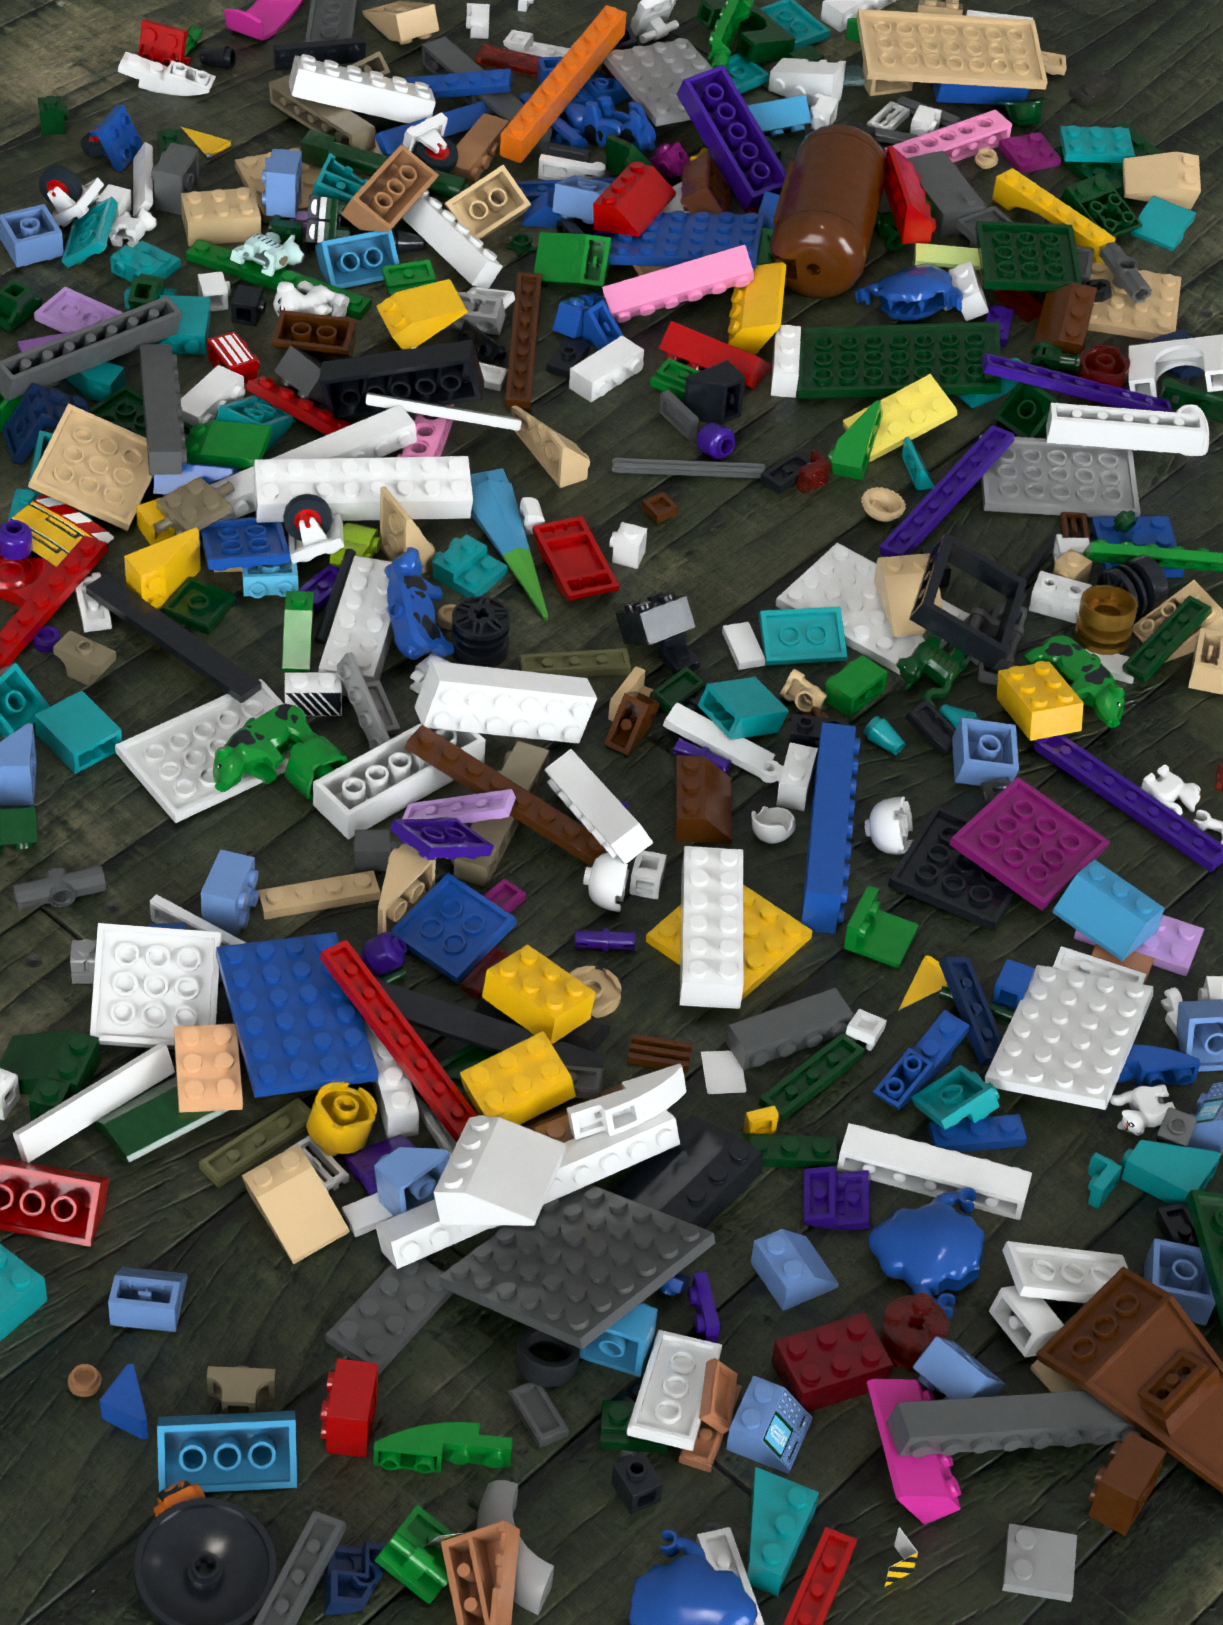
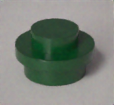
M1123 510L1114 519L1115 525L1113 529L1116 532L1120 531L1122 534L1129 532L1138 522L1135 512L1133 510L1128 512Z

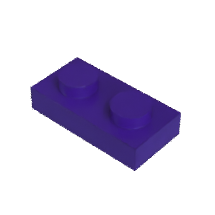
M990 305L986 322H999L1000 346L1006 347L1014 309Z
M329 564L298 590L314 592L315 612H318L328 602L339 568L332 564Z
M707 1271L694 1273L692 1286L687 1288L689 1305L695 1306L697 1313L694 1314L696 1333H702L703 1340L718 1343L720 1323Z

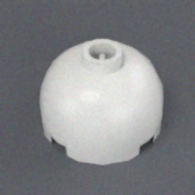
M904 796L887 798L877 803L870 813V819L865 820L866 836H871L873 844L880 851L887 854H905L913 840L907 841L909 831H913L910 805L908 801H904Z
M604 853L596 858L592 868L586 867L583 884L588 885L589 896L596 905L607 910L620 912L621 905L617 904V901L623 902L629 870L627 869L628 864H624L618 855L613 859L608 853Z

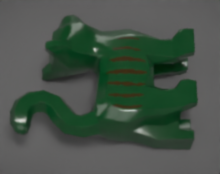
M926 630L922 635L925 641L914 649L911 656L900 658L896 666L900 671V676L906 681L903 689L905 691L909 690L922 676V672L928 675L937 685L941 686L940 688L927 689L921 697L922 702L927 699L938 711L937 706L931 700L933 698H945L950 694L952 685L958 675L966 669L971 657L969 655L964 656L965 652L952 644L949 646L950 653L948 654L939 647L942 639Z

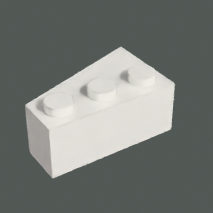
M782 58L770 71L768 91L787 98L806 95L809 106L814 105L816 94L836 98L840 101L846 61H839L838 63H830L827 60L808 62V59Z

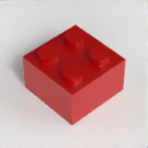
M337 1358L335 1372L329 1371L326 1385L328 1397L327 1400H323L321 1409V1420L323 1421L321 1439H326V1453L367 1458L377 1405L378 1363Z

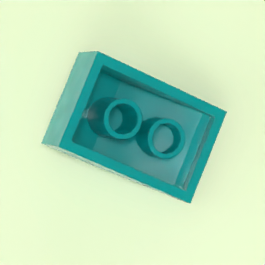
M252 395L220 405L215 421L271 426L273 431L265 450L268 451L298 419L262 398Z

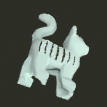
M268 232L265 235H251L244 245L232 250L230 260L238 264H244L245 260H253L263 265L261 273L271 277L274 275L275 270L281 269L287 264L294 266L301 263L304 259V254L301 252L299 245L294 242L295 235H291L281 245L280 236L276 233Z

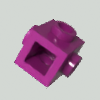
M678 141L670 145L668 142L662 144L648 159L661 172L664 179L670 176L673 178L683 174V165L690 162Z

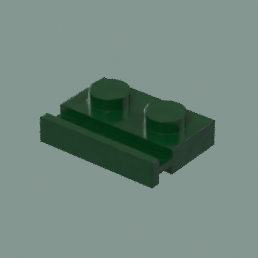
M602 1400L600 1449L667 1453L668 1445L627 1435L628 1425L636 1402Z

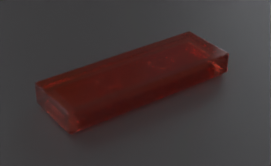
M482 44L475 56V63L501 69L511 68V71L537 77L538 58L541 57Z

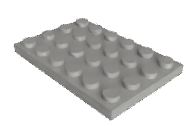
M678 38L665 43L656 42L648 46H634L632 49L613 50L603 61L634 101L641 104L646 115L655 126L691 120L676 94L684 79L713 69L689 40L684 38Z
M1014 437V442L981 477L984 511L1060 515L1061 512L1086 513L1087 517H1116L1123 510L1126 512L1133 510L1135 517H1140V504L1132 449L1047 443V439Z

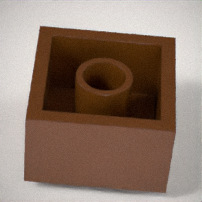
M1131 1431L1124 1442L1117 1440L1109 1455L1110 1462L1107 1466L1103 1464L1094 1479L1096 1484L1088 1498V1501L1092 1502L1089 1516L1125 1536L1155 1487L1167 1451Z

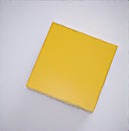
M770 1106L746 1112L743 1133L775 1134L779 1116L776 1107Z

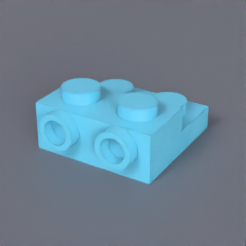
M290 558V563H284L280 566L260 565L250 569L242 568L244 596L262 598L264 595H278L286 597V591H298L297 563H292Z

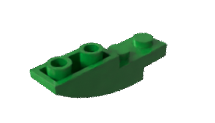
M445 1422L422 1425L391 1434L374 1442L373 1466L382 1467L386 1470H415L423 1474L431 1472L441 1473L443 1461L452 1462L456 1465L477 1464L485 1465L489 1468H510L513 1438L480 1435V1423Z

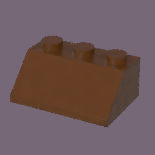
M707 152L683 165L682 197L680 199L683 209L691 214L701 211L708 212L709 214L731 213L732 189L709 153Z
M1071 283L1060 287L1054 292H1047L1031 353H1033L1034 345L1041 341L1049 342L1053 346L1063 347V353L1074 355L1082 353L1097 288ZM1045 348L1043 349L1042 355H1045Z
M281 310L272 339V346L277 350L287 351L291 345L305 353L352 358L356 344V319Z
M676 755L674 773V842L732 844L731 777L705 756Z

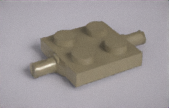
M199 476L156 501V506L165 518L153 524L154 530L161 534L170 527H174L182 532L197 527L200 531L232 512L231 504L223 497L235 491L233 484L227 481V483L220 487L214 488Z

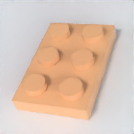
M235 1024L174 1026L179 1113L243 1110L238 1035Z

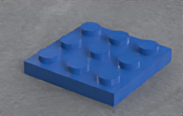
M1169 516L1136 517L1138 522L1126 534H1122L1120 531L1116 532L1113 529L1115 517H1092L1091 520L1094 540H1106L1111 544L1131 542L1134 546L1156 544L1159 545V548L1177 546ZM1100 562L1103 571L1120 565ZM1161 567L1166 578L1183 576L1184 569Z
M256 517L217 520L199 531L208 570L224 571L228 568L236 567L250 569L260 565L280 566L284 563H290V552L281 522L257 523Z
M447 873L389 933H392L395 937H401L407 950L459 984L516 925V918L450 873Z

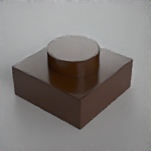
M662 492L643 500L641 509L657 524L678 515L679 507Z

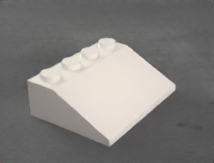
M483 1115L469 1117L433 1192L440 1223L450 1225L534 1226L566 1153V1144L501 1117H486Z

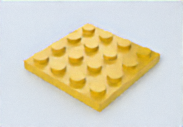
M744 884L743 992L741 1001L812 938L813 930ZM681 905L646 934V942L679 965Z

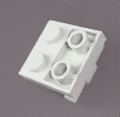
M641 0L638 3V8L631 19L630 26L635 37L640 35L641 43H646L653 39L659 40L667 36L669 32L679 28L677 20L667 23L677 0Z

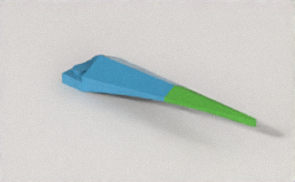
M503 468L470 474L473 495L471 517L507 563L543 621L547 622L548 613L512 484L509 483Z

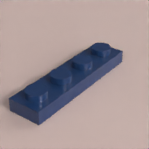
M944 957L939 965L962 1021L970 1025L968 1037L980 1065H991L1002 1037L970 958Z

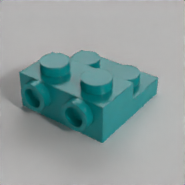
M142 240L134 247L124 245L110 256L111 273L130 282L133 281V277L139 278L140 274L166 279L181 267L180 258Z
M467 534L461 539L454 538L447 551L444 553L441 551L437 552L432 559V578L467 598L482 596L508 574V565L488 555L487 545Z
M959 1065L911 1097L915 1107L944 1130L955 1126L965 1117L976 1123L1000 1107L997 1101L1000 1096L993 1084L990 1082L986 1084L975 1071L970 1072L962 1065Z

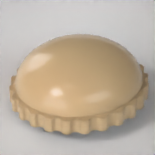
M876 487L867 489L861 498V503H863L862 506L866 513L873 519L882 522H889L899 518L906 509V504L902 497L888 488Z

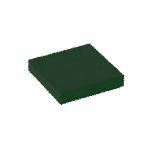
M189 576L164 604L161 612L177 623L208 635L235 605L237 600L236 595Z

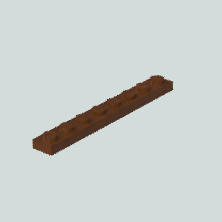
M517 272L505 407L512 408L515 405L521 409H530L542 274Z
M423 724L407 740L405 749L476 794L512 789L516 797L510 812L512 817L591 867L596 858L604 853H608L583 825Z

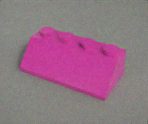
M871 1379L867 1381L896 1499L924 1525L961 1510L958 1500L961 1490L950 1470V1466H953L951 1455L930 1454L921 1458L913 1456L898 1457L886 1422L897 1403L936 1400L933 1392L930 1389L926 1390L917 1380Z

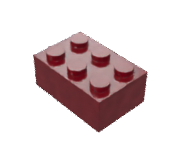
M865 1312L775 1340L771 1361L783 1387L789 1391L807 1412L869 1393L867 1381L871 1379H890L893 1363Z

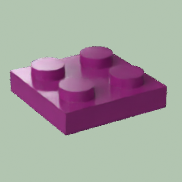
M1041 132L999 140L998 148L1013 168L1021 174L1060 166L1061 157Z

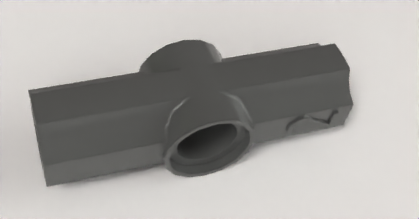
M1115 242L1107 243L1100 250L1099 256L1114 275L1113 284L1118 288L1124 289L1135 303L1144 302L1151 295L1152 289L1138 272V261L1135 258L1126 256Z
M101 866L69 873L66 869L54 868L45 873L42 879L12 885L17 910L49 903L54 907L62 908L72 904L76 897L106 891V882Z

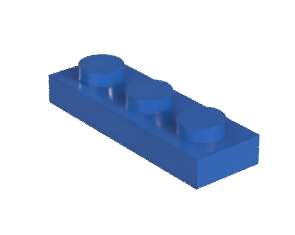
M1020 1114L986 1117L976 1123L970 1119H962L958 1124L946 1130L935 1122H929L928 1127L932 1146L958 1152L1023 1147L1027 1141Z

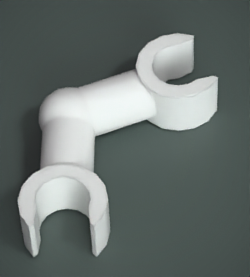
M1197 810L1193 825L1202 831L1211 829L1220 832L1222 837L1221 844L1223 845V821L1211 818L1210 814L1204 810Z

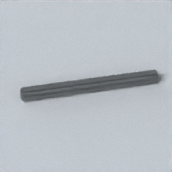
M639 458L612 459V472L623 474L761 479V473L766 471V466L763 463Z

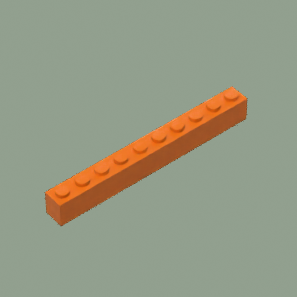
M608 5L602 9L502 131L500 156L520 164L523 162L625 35L627 12Z

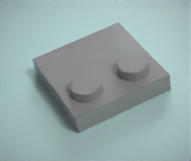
M1009 1523L1002 1591L1071 1602L1074 1589L1077 1535Z

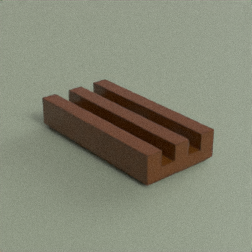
M1060 513L1059 522L1062 538H1069L1067 518L1070 520L1072 538H1078L1076 518L1080 519L1082 538H1089L1086 513Z
M632 1034L627 1064L664 1069L680 1063L683 1067V1073H688L693 1043Z

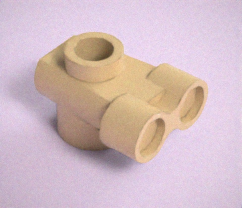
M796 669L792 670L779 694L781 698L788 702L795 701L796 707L803 712H810L813 706H817L820 709L827 697L818 686L807 681L805 675Z

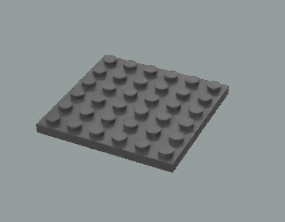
M589 1184L544 1204L534 1226H505L441 1274L439 1282L441 1288L575 1347L584 1349L713 1246L715 1238L714 1233Z

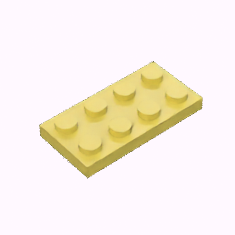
M931 374L880 400L883 415L869 462L903 445L905 437L913 440L957 416L956 407ZM869 407L843 420L844 428L848 430Z

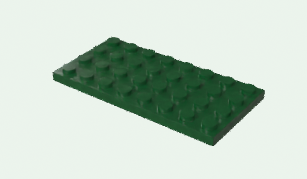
M999 322L801 327L797 384L798 399L888 397L929 374L933 376L946 395L1001 394V377L984 373L981 364L983 353L1000 356Z

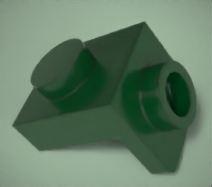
M275 215L274 220L269 222L268 232L278 234L281 245L291 235H295L294 242L301 248L303 244V223L282 220L280 215Z

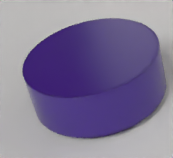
M43 626L32 639L34 648L40 652L54 651L53 646L60 640V632L54 627Z

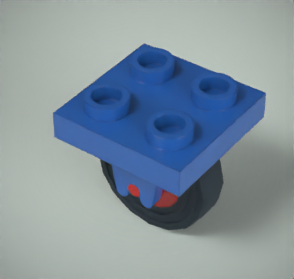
M124 104L115 105L101 124L95 125L94 129L87 133L80 142L86 156L108 157L115 172L124 171L143 145L141 137L137 133Z

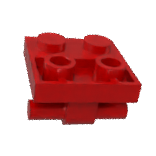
M148 19L142 20L138 56L161 63L167 67L171 61L189 66L191 59L185 56L188 31Z

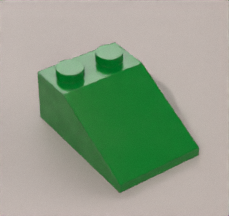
M215 420L204 424L198 423L191 428L185 443L187 462L239 467V470L254 466V460H262L273 429L267 425Z

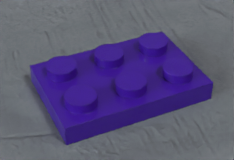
M457 818L394 819L390 828L393 833L400 837L399 840L402 843L419 851L418 854L427 860H435V858L454 860L456 857L476 859L480 856H490L494 845Z

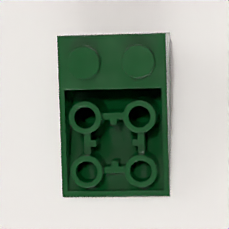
M1103 173L1067 186L1060 198L1066 205L1114 237L1142 227V223Z

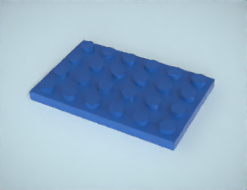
M683 211L661 212L639 237L614 233L609 265L675 266L745 245L752 268L756 269L764 226V215H757L756 213L736 215L730 212L709 214L705 211L697 212L696 214Z
M336 932L216 947L217 962L255 1098L321 1089L322 1086L331 1082H347L351 1085L378 1081L379 1072L362 1016L319 958L323 950L339 943Z

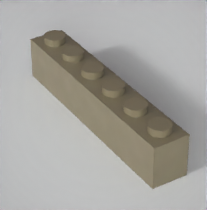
M290 75L269 82L270 103L309 129L336 136V142L364 150L376 148L375 126L350 110L292 96L289 87Z
M517 740L513 750L507 751L502 770L498 769L497 772L535 795L546 775L544 769L549 764V750ZM509 815V817L472 823L470 829L490 842L494 847L490 856H480L476 859L467 857L451 859V864L454 865V877L487 887L520 821Z

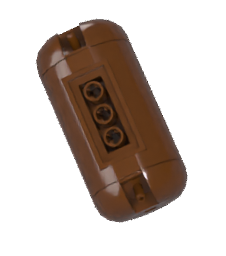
M834 124L816 129L805 137L795 152L793 162H789L773 218L774 229L769 245L772 252V263L783 262L786 264L785 286L804 297L822 299L838 296L851 289L864 271L885 187L887 161L882 147L870 134L855 126Z

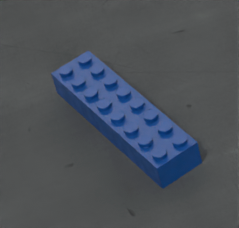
M822 722L815 767L801 923L813 930V932L835 934L837 922L843 923L845 905H840V903L846 904L848 886L843 881L848 882L850 864L845 862V860H850L852 843L846 839H851L853 832V821L849 820L848 817H853L855 800L850 799V796L855 797L857 779L852 778V775L857 776L859 759L853 758V756L859 754L860 738H855L856 726Z

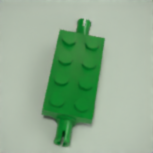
M726 0L725 7L721 10L720 20L717 19L715 30L710 34L709 45H712V51H709L707 62L712 68L721 65L726 67L729 64L730 48L740 28V22L749 18L755 0Z

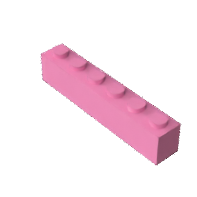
M741 245L604 286L602 289L606 305L614 320L618 323H623L637 315H650L657 309L664 307L667 309L674 308L679 303L687 300L691 302L697 301L707 294H721L734 286H747L751 281H754V271L746 246Z

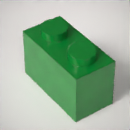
M861 655L855 661L847 663L839 673L828 678L825 683V694L827 695L825 702L850 718L884 692L888 671L864 655Z

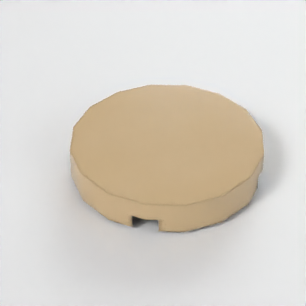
M583 966L569 973L596 992L591 1013L593 1017H604L616 1010L621 1000V984L611 971L604 968L603 971L595 969V966Z

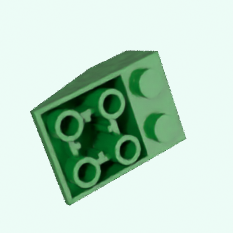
M540 232L534 274H542L541 282L603 291L602 287L607 284L609 256L613 242L610 237L589 234Z

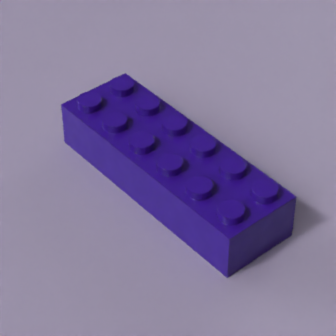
M724 65L684 79L676 95L744 212L760 206L765 191L780 195L786 171Z

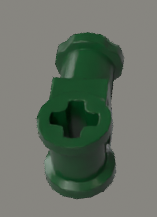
M878 211L874 231L878 233L880 238H886L888 248L895 251L901 249L906 244L901 242L892 212Z
M1041 341L1034 345V357L1030 364L1040 367V363L1043 361L1042 368L1054 371H1070L1074 375H1078L1082 353H1077V355L1063 353V347L1053 346L1049 342ZM1045 348V355H1042L1043 349Z

